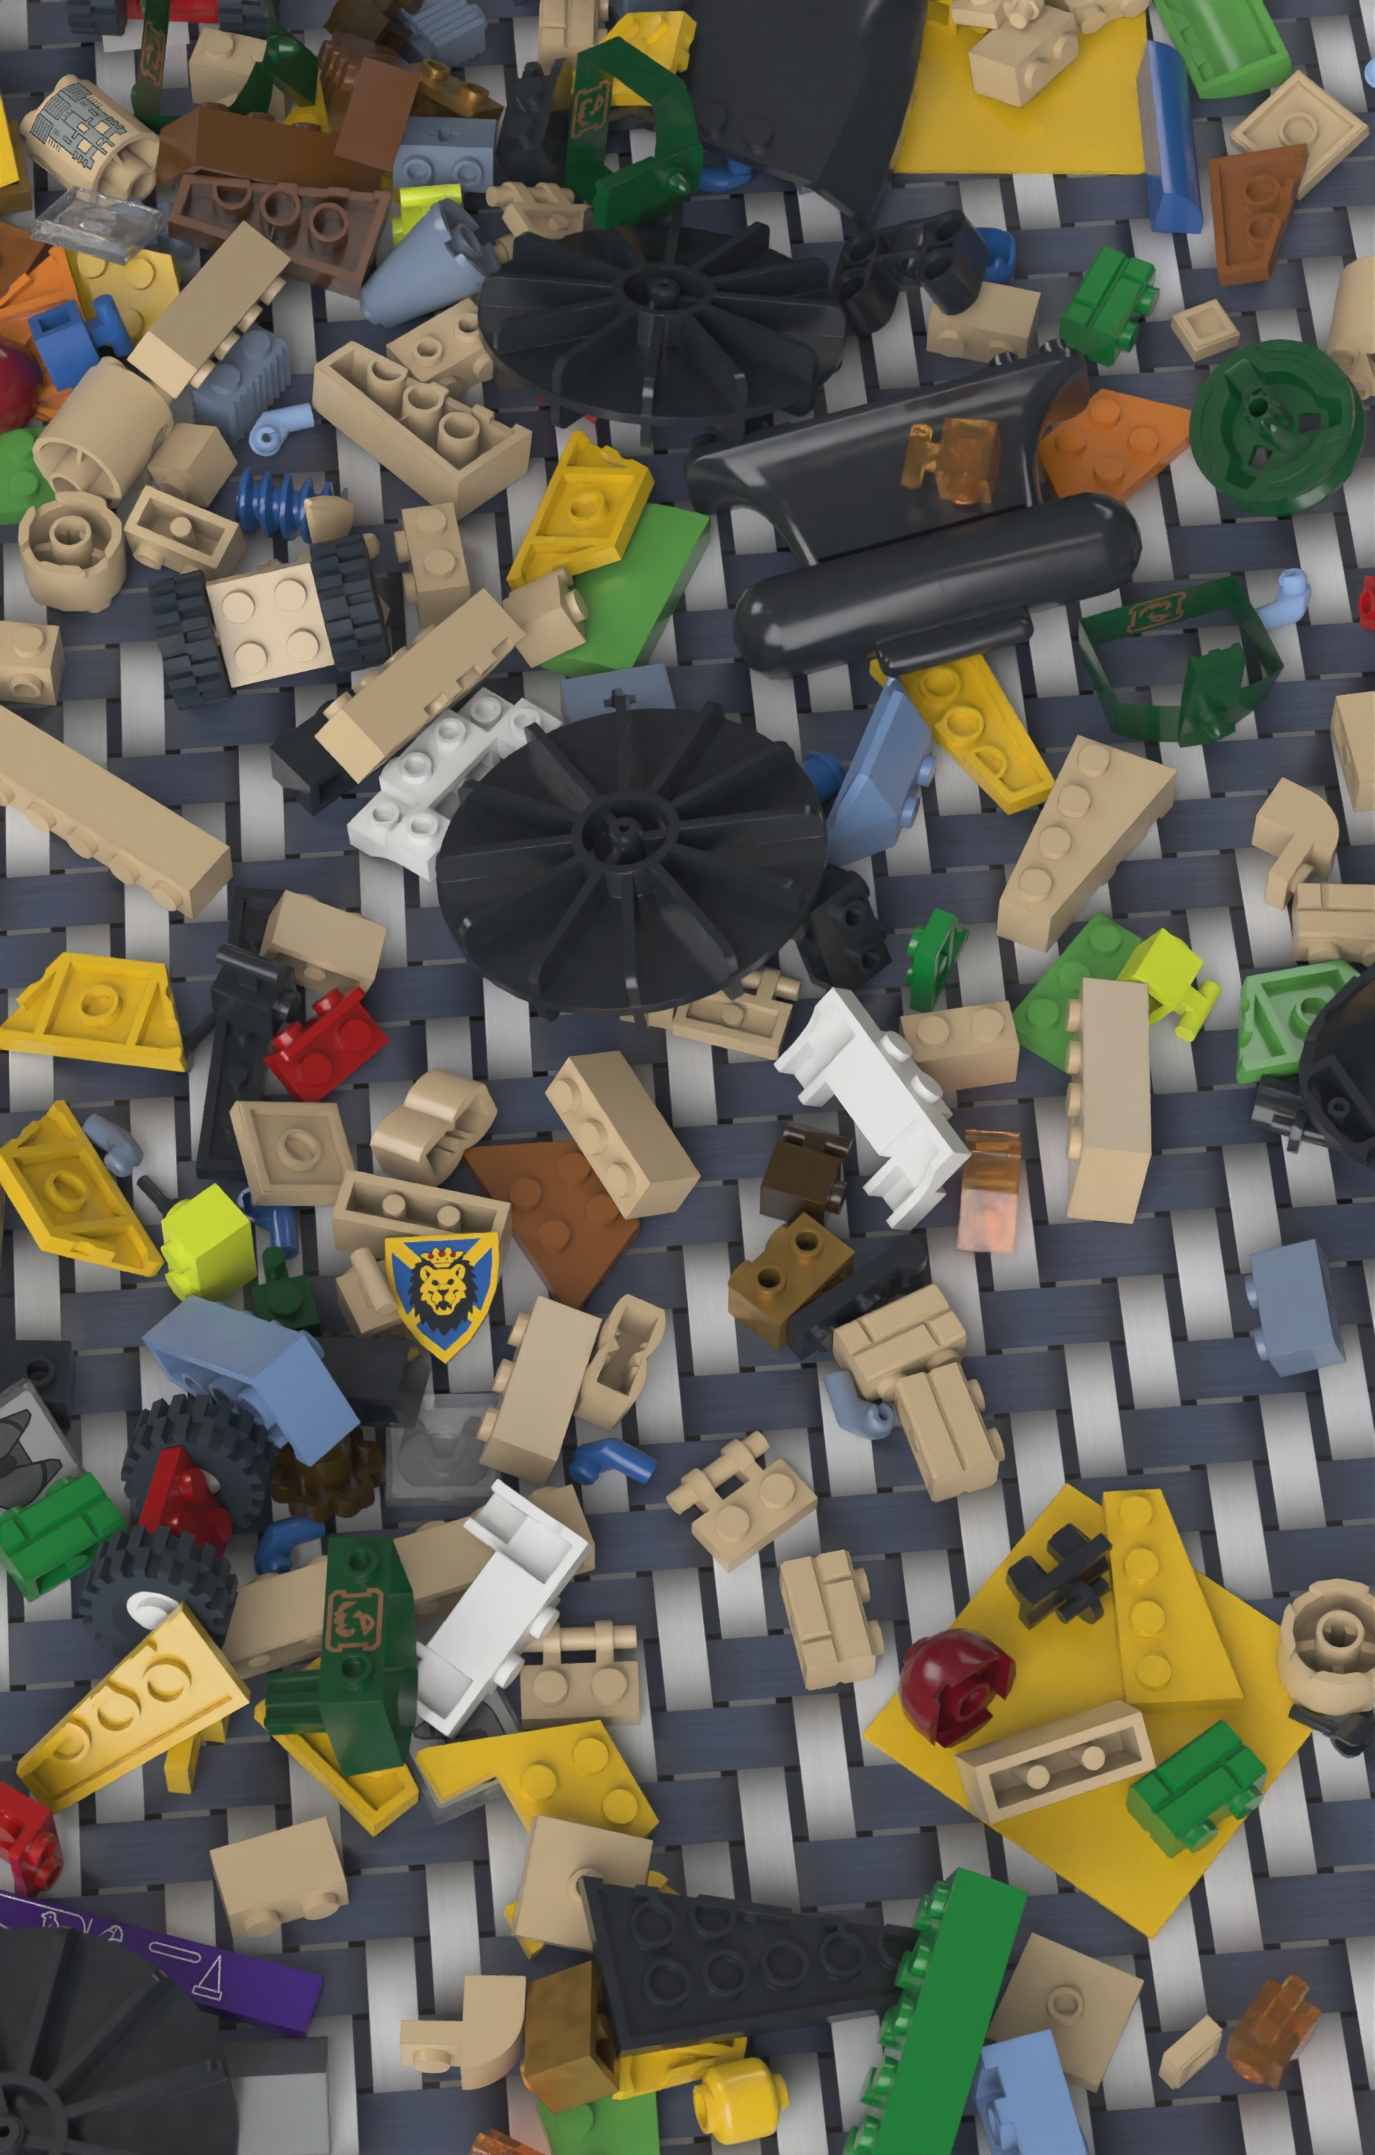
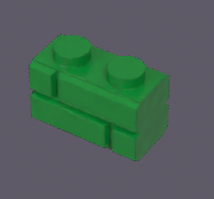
M1105 246L1100 249L1060 318L1058 338L1066 340L1070 348L1082 352L1083 355L1087 356L1088 360L1106 367L1114 365L1121 351L1129 353L1134 347L1140 330V324L1137 322L1141 315L1150 317L1156 307L1160 289L1154 287L1156 274L1154 265L1135 257L1128 259L1126 254Z
M88 1471L76 1479L74 1476H66L53 1483L46 1491L43 1499L28 1508L22 1505L12 1507L0 1516V1562L8 1574L12 1576L26 1600L31 1603L91 1567L94 1554L97 1553L98 1546L104 1540L110 1542L112 1534L123 1530L128 1535L126 1523L91 1472Z
M1219 1720L1158 1765L1157 1768L1151 1770L1129 1787L1126 1807L1139 1825L1150 1833L1153 1841L1168 1858H1174L1186 1848L1194 1854L1207 1846L1218 1833L1216 1825L1231 1814L1237 1820L1242 1819L1261 1803L1264 1798L1261 1792L1263 1791L1267 1771L1264 1764L1248 1747L1243 1745L1242 1740L1224 1720Z

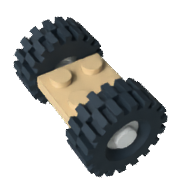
M359 533L311 544L309 546L311 560L309 558L206 582V577L202 570L149 581V600L153 612V623L158 637L157 642L159 650H161L168 684L178 710L182 711L232 699L231 689L233 687L336 664L339 674L383 665L391 657V649L379 591L363 534Z

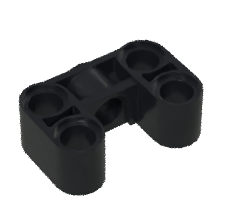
M958 209L949 210L923 219L908 220L902 224L877 230H865L851 237L844 245L830 289L845 309L848 322L861 335L875 333L890 321L899 292L920 287L926 290L943 314L948 316L957 315L970 308L976 301L988 264L990 249L964 212Z

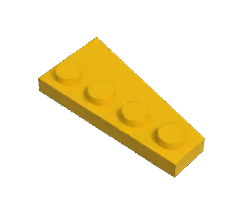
M982 654L898 676L932 732V738L1008 815L1047 801L1055 780ZM878 659L870 661L869 674L884 688L888 676L882 672Z
M183 1601L18 1761L16 1773L36 1800L52 1810L54 1816L250 1702L251 1691L185 1601Z

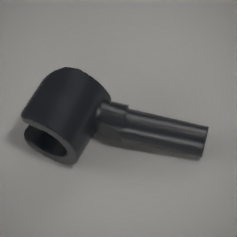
M209 1013L189 1035L182 1039L187 1068L185 1072L175 1071L176 1075L185 1076L193 1069L194 1059L192 1053L198 1048L200 1042L215 1028L216 1018H214L212 1013Z
M147 1175L140 1177L137 1181V1186L156 1205L157 1210L162 1214V1220L166 1218L167 1213L175 1204L184 1200L183 1198L171 1200L169 1197H166Z
M1295 1704L1289 1712L1288 1718L1321 1732L1322 1735L1330 1738L1333 1747L1346 1758L1359 1756L1373 1742V1738L1370 1735L1374 1732V1727L1360 1714L1352 1713L1339 1725L1331 1719L1323 1718Z

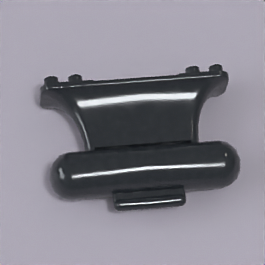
M1056 338L1045 342L1039 348L1038 355L1019 359L1018 355L1013 352L1000 353L990 360L989 368L975 371L970 376L793 424L786 422L769 427L767 422L763 420H752L745 423L744 440L740 443L729 444L725 439L718 440V437L711 433L700 434L692 438L688 443L690 453L687 454L683 461V469L690 501L695 511L705 515L721 514L740 508L757 512L778 530L791 550L799 568L798 570L765 578L745 589L735 606L732 622L733 640L749 667L771 680L793 679L877 656L882 672L886 676L898 677L1024 643L1030 640L1034 633V625L1030 614L1111 593L1127 584L1139 564L1143 546L1138 523L1125 503L1105 492H1082L1043 503L1040 494L1038 453L1044 431L1050 424L1076 417L1085 410L1089 403L1087 365L1082 352L1070 348L1066 340Z

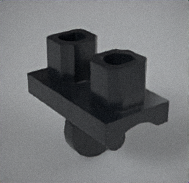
M1298 1073L1276 1078L1262 1075L1249 1126L1289 1137L1287 1152L1298 1154L1302 1141L1339 1151L1323 1137L1306 1112L1299 1091Z
M1068 1523L1056 1532L1047 1543L1046 1551L1059 1564L1057 1567L1046 1573L1031 1555L1023 1557L1011 1566L1007 1571L1006 1584L1020 1602L1018 1619L1029 1630L1054 1611L1059 1620L1064 1624H1067L1077 1615L1088 1624H1095L1104 1616V1609L1099 1598L1110 1591L1109 1584L1100 1576L1108 1571L1109 1565L1105 1555L1112 1550L1113 1545L1102 1533L1091 1540L1073 1524Z

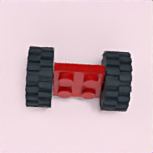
M185 1394L173 1395L170 1405L163 1398L153 1402L151 1411L145 1408L140 1413L137 1423L135 1422L123 1461L121 1481L126 1482L124 1492L127 1498L137 1497L135 1508L141 1513V1518L138 1526H133L130 1537L123 1530L112 1534L110 1542L104 1540L98 1546L79 1605V1615H85L82 1624L86 1632L96 1631L94 1642L101 1648L112 1645L114 1647L112 1656L121 1661L183 1601H185L220 1650L225 1643L239 1591H236L238 1586L237 1575L229 1574L231 1563L223 1556L227 1542L231 1540L232 1534L235 1532L236 1525L238 1524L245 1529L252 1524L254 1515L259 1516L276 1461L274 1459L275 1445L274 1442H267L269 1432L262 1424L253 1428L252 1424L255 1416L247 1410H244L239 1415L232 1412L234 1403L222 1399L220 1406L209 1403L210 1395L197 1394L195 1402H188Z

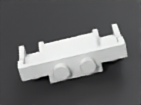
M482 687L458 713L446 708L432 724L416 737L415 741L399 757L392 758L385 765L379 776L381 791L347 824L350 844L369 856L382 857L394 861L431 882L437 876L435 857L440 852L450 821L460 806L457 791L464 780L473 779L480 781L493 767L500 763V757L505 759L511 753L527 744L524 727L536 722L545 733L564 726L563 722L523 698L513 705Z
M832 987L815 1005L813 1015L801 1035L774 1063V1066L779 1072L794 1074L804 1088L798 1096L803 1105L823 1107L835 1094L878 1155L891 1157L863 1188L869 1196L883 1197L894 1212L886 1220L892 1229L911 1231L947 1194L942 1185L972 1154L947 1121L953 1113L941 1098L943 1096L941 1087L932 1077L919 1069L911 1058L913 1051L908 1042L896 1032L881 1031L851 990Z
M499 1479L491 1487L494 1494L475 1520L469 1517L463 1525L468 1533L495 1551V1553L427 1646L416 1640V1662L418 1669L416 1714L452 1741L487 1693L492 1695L498 1685L503 1689L507 1688L517 1677L525 1663V1660L520 1655L533 1637L540 1641L552 1629L560 1615V1612L555 1609L561 1601L558 1597L593 1549L582 1537L536 1507Z

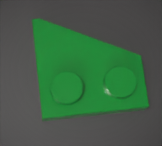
M938 908L934 909L926 927L922 925L916 927L907 951V955L913 957L905 979V985L911 987L910 1009L920 1013L933 1011L969 936V930L963 928L964 924L959 921L956 915Z

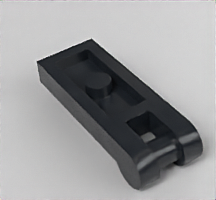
M904 1239L896 1243L788 1318L787 1346L801 1361L817 1350L820 1353L825 1352L833 1347L834 1329L887 1305L888 1301L898 1293L909 1295L921 1289L924 1284V1268L927 1257L924 1245L914 1239Z

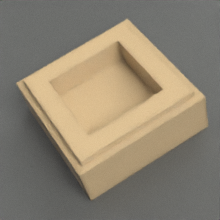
M1217 299L1172 315L1171 328L1194 362L1239 345L1240 333Z
M1207 2014L1163 2053L1159 2076L1173 2090L1175 2088L1179 2089L1217 2055L1223 2029Z

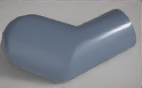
M96 1113L86 1120L82 1130L92 1144L108 1152L104 1157V1163L111 1173L118 1177H127L131 1174L133 1167L140 1166L144 1156L143 1151L128 1131Z
M850 1370L837 1371L823 1378L836 1421L843 1430L868 1440H879L889 1435L896 1422L893 1409L883 1402L877 1405L859 1398Z

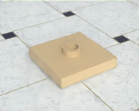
M1297 70L1228 136L1230 144L1242 154L1307 143L1309 158L1296 196L1300 201L1369 136V128L1300 70Z
M236 1101L229 1113L254 1206H335L346 1169L356 1171L337 1103Z
M542 1815L534 1816L511 1936L594 1954L578 1886L581 1876L603 1878V1883L632 1888L636 1884L645 1885L653 1840Z
M1032 1932L988 2028L984 2045H991L1051 2028L1066 2081L1097 2093L1143 1989L1144 1980Z

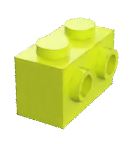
M216 1183L193 1199H184L175 1204L167 1213L166 1218L161 1220L164 1238L161 1252L168 1263L169 1272L165 1274V1278L172 1291L180 1300L184 1301L192 1294L211 1302L217 1300L222 1302L257 1277L250 1220Z

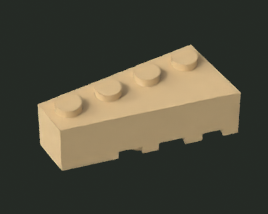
M243 220L149 328L127 361L175 399L189 384L198 389L216 367V364L211 359L215 356L222 361L240 338L235 333L239 328L245 333L264 310L258 305L259 302L262 301L268 306L284 287L286 281L279 275L291 261V258Z
M350 341L315 364L312 408L431 505L453 502L457 521L528 472L532 439L531 430L517 423L513 428H510L494 420L495 412L477 403L473 408H470L450 398L449 389L433 381L431 384L421 383L409 377L407 368L354 341Z
M482 588L440 625L436 626L432 623L413 640L410 644L412 646L410 650L403 646L383 664L382 668L385 670L383 673H380L375 668L353 688V691L356 693L353 698L347 691L338 697L323 712L329 721L314 737L359 784L416 738L446 708L451 709L470 694L527 634L486 589Z
M1077 735L1000 898L996 935L1047 953L1085 909L1087 900L1100 885L1105 886L1115 874L1116 866L1131 849L1135 850L1147 836V830L1158 817L1162 819L1173 806L1178 770Z
M1082 977L1078 998L1068 999L1065 1014V1031L1073 1032V1040L1068 1041L1065 1059V1072L1072 1074L1071 1083L1068 1084L1065 1106L1066 1116H1070V1126L1066 1140V1159H1069L1067 1218L1133 1224L1152 1154L1148 984Z

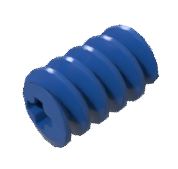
M246 467L241 476L236 496V522L241 523L245 534H253L261 526L263 535L269 538L275 537L281 528L282 537L286 541L295 540L301 531L302 540L305 544L311 545L312 540L305 514L304 500L316 496H334L332 481H326L320 494H315L312 478L307 477L300 491L294 490L291 474L285 475L280 487H274L272 471L266 470L260 483L256 484L254 483L252 468ZM345 487L340 496L341 498L348 500V488Z

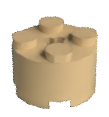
M61 491L55 493L56 500L43 504L36 511L34 505L31 506L19 524L18 543L24 578L29 587L30 595L39 605H46L61 611L98 613L111 605L112 597L119 592L127 578V554L122 522L120 518H117L116 514L107 508V503L102 497L84 491Z
M1340 1578L1317 1581L1309 1586L1308 1592L1297 1597L1292 1605L1289 1603L1285 1608L1280 1629L1276 1663L1280 1681L1287 1689L1289 1698L1297 1706L1332 1716L1371 1711L1375 1707V1597L1368 1593L1369 1587L1363 1583Z

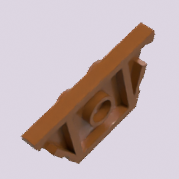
M575 1140L469 1147L464 1150L462 1163L484 1196L511 1203L512 1237L554 1300L583 1312L584 1303L598 1284L603 1286L614 1271V1264L617 1258L626 1254L640 1235V1221L638 1218L625 1220Z

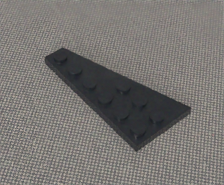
M584 1875L581 1876L578 1882L617 2058L886 2014L889 2008L896 2009L903 1988L895 1986V1978L903 1955L907 1950L913 1952L920 1935L919 1930L907 1926L888 1923L885 1927L847 1922V1917L824 1914L822 1918L792 1913V1908L704 1894H698L695 1898L659 1892V1887L636 1884L632 1888L603 1883V1878Z

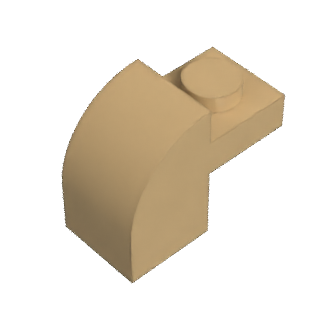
M1284 777L1280 779L1257 813L1251 844L1278 858L1268 874L1264 902L1281 911L1284 910L1294 895L1296 883H1311L1313 876L1325 882L1328 881L1332 873L1339 839L1338 821L1327 802L1312 791Z
M465 1975L463 2021L401 2020L400 2049L402 2065H413L415 2070L424 2073H441L449 2070L450 2066H460L462 2090L481 2088L502 2078L519 2059L525 2043L523 2026L527 2003L526 1976Z

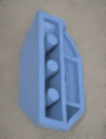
M887 677L885 686L826 821L828 862L838 867L894 847L902 828L911 829L915 822L920 805V798L916 797L920 785L929 787L935 773L937 757L930 755L932 732L899 677Z

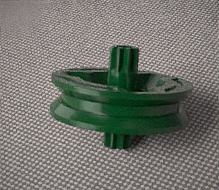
M1285 339L1268 340L1247 346L1220 363L1199 390L1189 422L1191 451L1199 470L1205 478L1228 501L1240 509L1253 514L1271 517L1288 516L1309 510L1332 496L1346 482L1355 469L1366 437L1364 405L1358 390L1349 377L1320 349L1300 341ZM1321 416V427L1305 432L1302 428V417ZM1259 447L1273 453L1260 470L1251 466Z

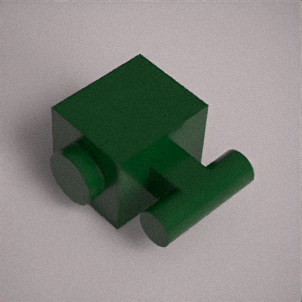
M277 1246L266 1248L262 1254L265 1283L252 1286L256 1317L268 1322L275 1320L284 1327L297 1332L304 1330L311 1336H321L320 1322L308 1274L289 1278L284 1251Z

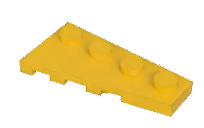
M1161 1489L1103 1492L1102 1511L1105 1537L1113 1545L1112 1550L1107 1553L1123 1702L1140 1710L1142 1713L1242 1708L1244 1696Z

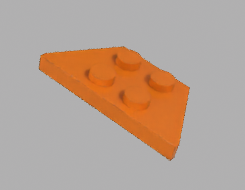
M58 244L48 251L50 255L29 275L26 273L22 274L10 285L8 293L0 298V335L23 343L36 356L41 368L43 386L38 384V395L36 401L40 402L32 420L44 422L52 420L74 388L69 387L60 392L57 391L35 344L27 319L75 299L84 321L87 322L66 249Z
M1102 388L1089 399L1088 406L1082 413L1063 421L1040 441L1038 470L1042 478L1046 479L1050 484L1049 493L1052 499L1057 500L1082 492H1105L1125 503L1190 447L1189 422L1192 410Z

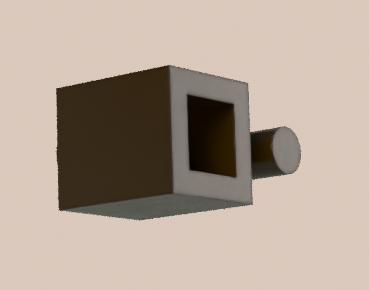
M339 0L333 7L332 15L323 28L331 35H333L334 30L390 47L398 54L413 32L398 20L395 15L401 7L410 15L417 13L423 5V0Z
M788 1121L782 1141L777 1140L760 1186L759 1214L793 1223L805 1212L825 1228L830 1213L839 1215L844 1205L848 1182L840 1180L842 1159H848L853 1139Z

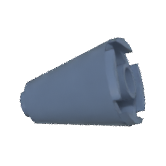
M449 198L434 203L362 286L361 295L363 299L359 302L360 308L373 325L378 326L381 324L391 329L481 293L484 277L491 272H497L501 268L498 257L490 242L481 247L478 239L473 234L480 227L460 205Z

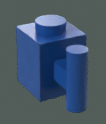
M110 294L101 295L93 301L98 317L87 322L84 321L75 299L27 319L35 344L58 392L69 387L75 388L88 369L100 362L101 358L97 350L98 347L110 343L117 357L127 356L135 349Z

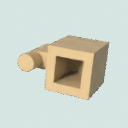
M177 422L133 486L144 489L145 485H148L154 478L159 491L195 506L208 507L238 462L216 426Z
M565 566L509 592V598L503 600V609L527 634L516 645V648L531 668L586 643L584 620L589 617V612L581 594L576 589L569 591L568 587L572 586L574 582L569 570Z
M368 1247L360 1248L353 1252L350 1256L353 1267L343 1276L335 1278L338 1306L352 1335L356 1338L382 1339L386 1335H397L408 1340H416L401 1320L397 1311V1302L388 1285L385 1259L377 1262L371 1249Z

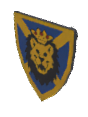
M498 1232L385 1238V1266L388 1285L397 1302V1311L401 1320L421 1346L447 1365L471 1342L490 1310L498 1283L500 1262Z

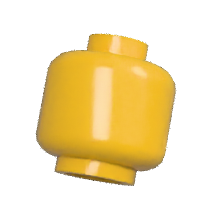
M755 2057L707 2068L702 2076L701 2084L694 2086L693 2089L695 2114L704 2134L712 2133L719 2143L725 2145H732L774 2134L779 2125L780 2111L787 2110L789 2106L787 2087L780 2073L772 2074L763 2060Z

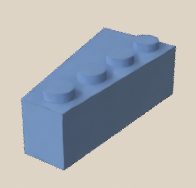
M191 1294L141 1337L169 1381L197 1397V1394L210 1395L209 1403L213 1405L217 1403L220 1405L222 1399L234 1403L232 1412L238 1415L247 1410L255 1416L253 1422L257 1426L263 1424L268 1430V1442H274V1445L281 1449L289 1441L295 1450L294 1454L297 1460L309 1467L361 1423L322 1363L321 1359L324 1357L323 1349L304 1330L297 1332L284 1327L275 1320L268 1322L255 1317L247 1310L240 1312L227 1307L221 1301L211 1302Z
M1051 2028L983 2046L974 2073L971 2094L991 2154L1090 2155L1085 2135L1076 2118Z

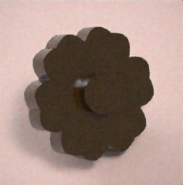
M356 1426L316 1463L309 1467L297 1460L294 1454L295 1450L288 1441L281 1449L278 1448L279 1456L274 1457L276 1461L269 1484L273 1501L288 1504L291 1517L307 1518L313 1523H323L331 1518L333 1513L342 1518H352L361 1509H365L375 1502L374 1488L381 1486L386 1481L381 1446L376 1441L364 1440L363 1430L361 1427Z

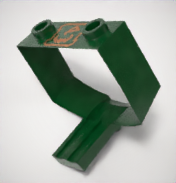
M141 0L144 25L138 80L131 90V104L134 116L155 134L160 135L161 128L183 116L159 115L171 0ZM260 0L262 11L268 20L264 57L262 62L255 63L247 83L229 107V112L241 115L251 112L268 113L273 84L299 107L314 106L319 71L316 68L317 56L277 22L271 0Z
M617 36L577 54L564 185L589 205L595 207L594 216H591V223L604 231L614 226L652 225L672 215L674 204H684L690 192H697L701 179L703 145L698 142L691 100L684 80ZM615 77L653 106L656 125V145L654 157H647L613 173L604 165L613 79Z
M1233 575L1079 619V653L1112 733L1132 739L1151 742H1178L1180 748L1221 740L1236 732L1235 724L1248 716L1265 699L1284 668V664L1260 617ZM1229 607L1268 675L1267 678L1255 684L1241 688L1246 657L1240 643L1237 642L1232 644L1231 648L1220 650V648L1208 651L1207 655L1197 657V655L1189 656L1181 706L1120 703L1092 647Z
M329 1537L320 1669L267 1673L266 1716L263 1724L271 1736L327 1732L343 1777L403 1767L408 1756L412 1731H415L418 1669L416 1662L414 1595L392 1537Z

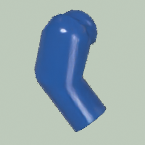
M727 159L728 164L718 168L702 164L698 189L714 194H724L748 184L755 171L749 166Z
M249 1186L244 1188L237 1198L238 1208L252 1223L269 1232L270 1246L280 1247L285 1253L286 1260L297 1257L299 1248L294 1207L254 1206Z
M610 1437L581 1444L572 1453L573 1461L568 1471L571 1478L581 1485H592L598 1479L599 1473L614 1469L645 1485L652 1475L658 1460L618 1438Z
M288 1517L271 1523L267 1527L253 1556L256 1573L262 1575L265 1573L284 1574L290 1572L289 1568H292L293 1565L290 1555L294 1546L323 1538L325 1535L324 1522L313 1523L307 1518Z

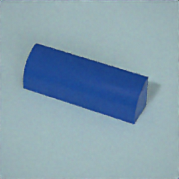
M1147 40L1136 78L1151 230L1152 232L1201 234L1203 211L1186 62L1183 56L1173 47L1161 42Z

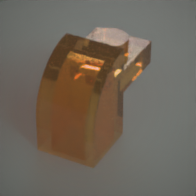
M965 1129L964 1145L972 1155L962 1164L957 1250L1013 1254L1020 1180L1021 1133Z

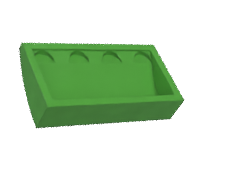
M1152 0L1175 49L1183 56L1186 62L1187 74L1199 99L1230 98L1260 92L1282 85L1293 75L1290 56L1262 0Z
M646 503L622 559L577 574L573 581L574 584L569 589V591L576 589L581 594L589 612V617L584 620L586 643L537 666L571 678L645 666L710 543V517L677 507Z

